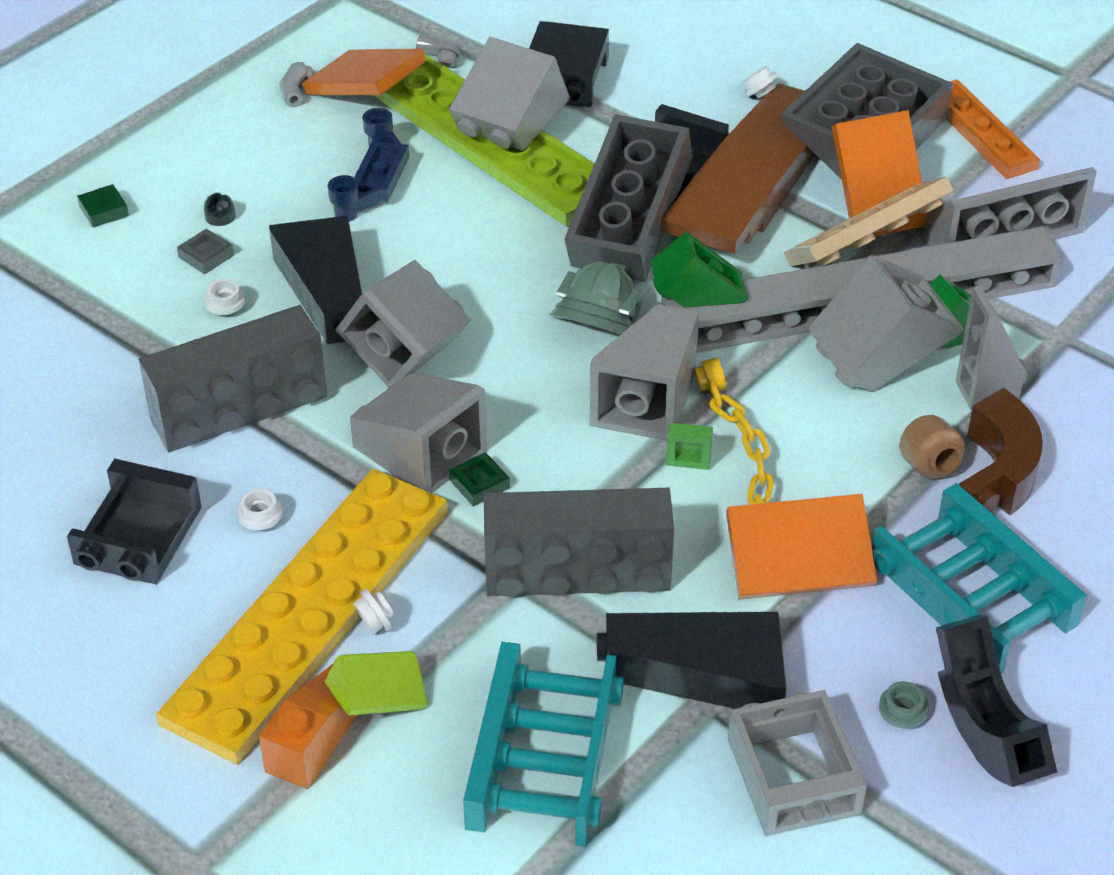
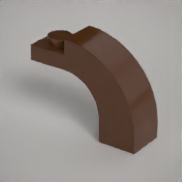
M1002 388L973 405L967 437L985 450L992 457L994 463L960 482L958 485L990 512L999 506L1008 515H1012L1024 505L1033 490L1042 454L1043 440L1038 422L1031 411L1007 389Z

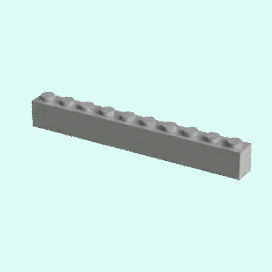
M1043 226L876 256L924 276L929 284L941 274L969 294H972L973 287L982 286L988 299L1056 287L1062 261L1061 253ZM867 258L744 279L748 299L740 304L684 308L673 299H665L661 296V305L699 311L697 353L810 332L809 326Z

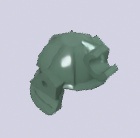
M602 261L594 262L583 266L576 273L568 271L556 292V295L563 299L555 305L556 307L548 315L563 320L569 319L621 335L634 324L633 319L638 317L642 304L641 291L634 289L632 279L626 273L625 265L614 262L610 264Z

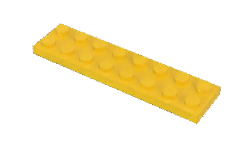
M372 468L156 713L158 725L238 765L258 742L259 735L283 701L307 683L361 618L353 605L356 600L361 598L360 592L367 589L371 595H374L378 591L381 593L448 513L447 500Z

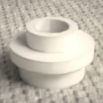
M765 66L743 81L747 88L745 90L746 95L751 96L755 94L757 98H760L774 89L776 86L773 81L778 77L776 72L771 73L769 68Z
M219 279L207 287L204 303L206 309L211 313L227 316L237 312L244 306L245 295L235 281Z
M251 490L244 494L237 507L238 520L242 526L250 530L271 528L282 517L281 502L269 490Z
M367 589L361 591V598L356 600L353 605L369 630L375 634L382 628L385 631L391 629L392 626L388 619L394 615V612L384 596L379 591L374 595H371Z

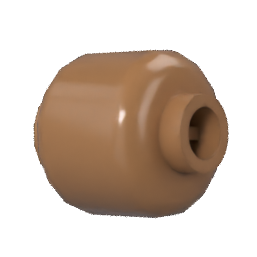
M923 415L913 420L905 428L900 437L899 448L901 456L921 476L929 479H940L953 473L959 467L964 457L965 443L959 432L943 418L935 415Z

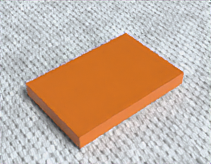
M423 49L348 50L305 80L302 85L306 94L380 96L424 64L426 57Z
M909 110L831 125L849 218L915 184L922 183ZM918 212L908 217V223L891 231L885 229L874 234V236L924 227L926 213L921 214V212Z
M863 494L731 506L726 509L738 600L874 586L877 583Z

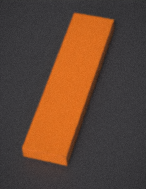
M958 79L949 81L954 84L946 120L1006 180L1038 170L1040 158Z

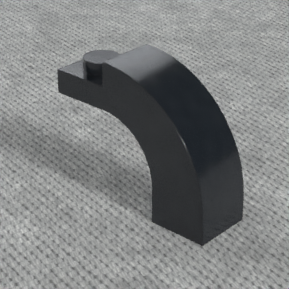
M979 614L936 627L945 669L937 672L941 688L954 723L978 763L996 780L1011 787L1058 773L1047 724L1026 716L1017 707L1005 686L997 660L988 617Z

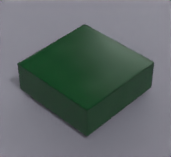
M114 184L77 195L79 207L92 227L129 215L127 204Z
M486 452L449 469L450 482L473 507L484 502L483 493H498L510 489L509 476Z

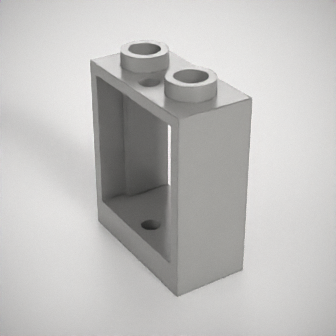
M825 690L807 694L796 693L788 698L761 704L750 703L741 708L730 710L728 742L765 836L862 815L867 784ZM813 732L831 775L769 788L752 745Z

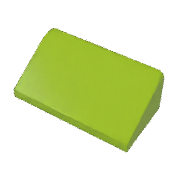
M413 651L340 655L336 658L325 680V684L347 715L422 710L428 705L419 663Z

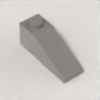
M982 286L972 288L955 381L971 410L974 404L1002 388L1007 389L1019 399L1022 384L1027 379L1025 364L1022 359L1018 358L1003 324Z

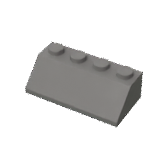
M1089 167L943 203L941 206L926 213L922 239L930 247L1042 226L1051 240L1083 233L1097 171L1094 167Z

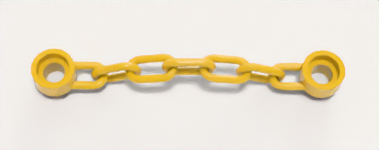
M718 357L701 361V366L694 368L699 391L708 390L709 394H711L712 399L709 405L712 411L728 422H735L742 433L741 440L747 456L757 463L758 474H755L750 481L747 502L749 505L769 503L773 492L774 479L764 471L763 460L767 459L771 453L767 439L761 430L752 429L745 418L746 412L742 405L731 397L719 393V391L726 389V381ZM722 401L735 408L732 411V416L720 409L722 408ZM755 435L759 437L762 444L763 454L760 448L755 449V454L752 451L750 443L754 442ZM758 480L761 486H765L766 480L768 481L764 499H762L759 493L754 495Z

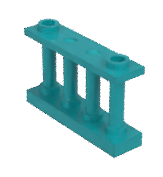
M957 483L943 490L938 519L906 538L898 541L882 525L874 530L872 552L875 568L881 574L887 575L941 626L979 615L977 611L1012 590L1021 594L1032 604V606L996 628L990 624L1001 674L1004 673L1010 641L1044 620L1051 621L1065 634L1079 626L1087 595ZM948 534L954 535L967 547L932 569H929L914 555ZM979 562L987 564L999 575V577L964 598H961L945 583Z
M501 641L463 799L465 830L485 833L489 813L497 814L499 809L576 819L575 845L586 847L589 827L598 828L600 822L602 797L595 796L611 708L612 705L621 706L624 677L616 676V656H606L602 679L529 670L528 664H521L520 644ZM526 689L598 698L595 718L520 708V703L515 702L517 693H525ZM517 728L591 737L586 758L512 748L511 742H506L508 731L516 732ZM508 768L582 777L583 780L579 799L503 789L502 783H497L499 771L507 772Z

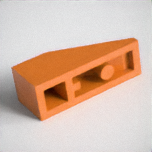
M333 664L287 697L259 735L265 773L307 790L358 716L347 715L325 684Z

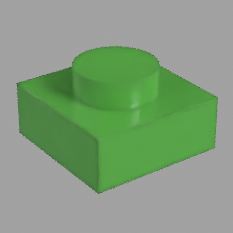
M669 423L666 465L709 470L713 427Z

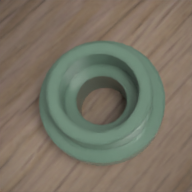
M905 681L896 682L889 686L880 697L879 712L882 718L892 726L903 729L914 728L922 724L928 714V701L922 689L913 683Z

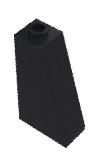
M348 216L269 225L273 260L326 344L346 342L338 334L336 328L362 295Z
M778 612L606 613V632L597 633V661H606L607 655L616 656V676L624 677V685L732 709L741 708L750 703L761 704L784 699L786 696L787 687Z

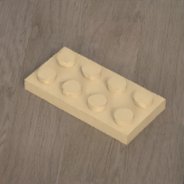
M947 176L915 184L785 251L784 255L790 266L804 264L805 268H811L816 265H826L841 257L839 251H844L851 247L853 249L861 247L875 239L874 234L885 229L891 231L908 223L909 216L918 212L923 214L943 204L941 197L952 192L953 188Z

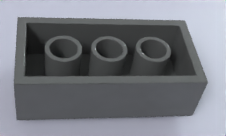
M614 114L564 239L570 266L582 268L585 265L598 261L609 264L614 262L625 265L626 273L631 279L646 282L651 268L650 261L655 257L664 234L662 232V219L677 200L693 157L689 128Z
M301 304L138 358L150 420L168 453L327 397L321 336Z
M670 487L483 493L487 596L512 597L517 595L671 591L674 522Z

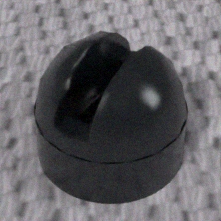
M215 192L206 198L203 209L207 223L213 226H224L235 219V207L230 196Z

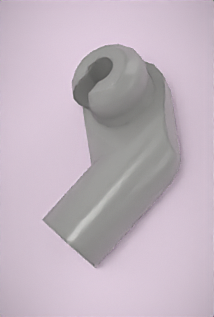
M418 36L416 49H423L425 54L438 56V62L445 67L451 68L456 65V58L460 57V49L457 45L442 38Z
M304 62L291 64L280 81L282 95L289 107H297L302 103L303 96L299 84H302L314 75L312 67L305 66Z

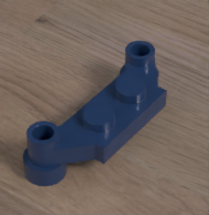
M385 108L369 109L362 116L363 130L368 135L369 148L355 176L340 175L328 182L329 201L333 204L335 217L348 216L350 222L356 219L357 212L379 202L388 203L409 159V145L401 144L393 133L392 113Z

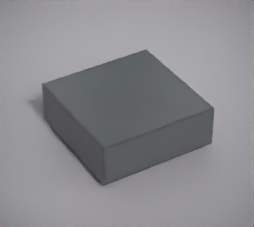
M207 228L177 247L178 257L203 274H207L234 256L233 245Z

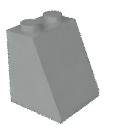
M489 36L449 110L457 129L464 135L469 137H476L478 135L490 139L499 147H513L523 151L567 103L569 94L554 56Z
M870 254L808 329L818 342L816 344L817 350L833 363L837 369L835 375L844 385L852 389L857 386L874 392L958 336L964 328L924 276Z
M413 260L363 292L336 328V331L377 376L390 387L411 372L415 373L457 338L471 319L466 315L462 306L440 287L434 276L416 260Z
M657 304L592 358L590 363V426L667 441L669 423H679L695 376L699 311Z
M411 372L399 382L392 384L385 392L367 405L361 406L350 416L353 448L399 480L430 493H433L449 481V469L487 452L485 389L476 384Z

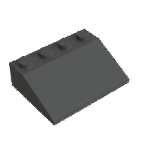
M856 43L781 113L780 120L841 179L831 125L909 110L917 150L946 120L954 83L860 43Z

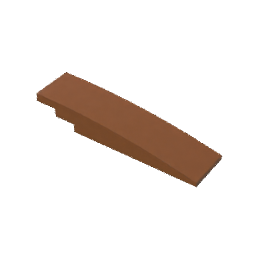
M778 83L740 121L696 173L663 217L662 232L680 237L687 231L703 244L733 254L736 253L742 242L750 243L757 231L763 233L815 155L780 120L781 113L805 90Z

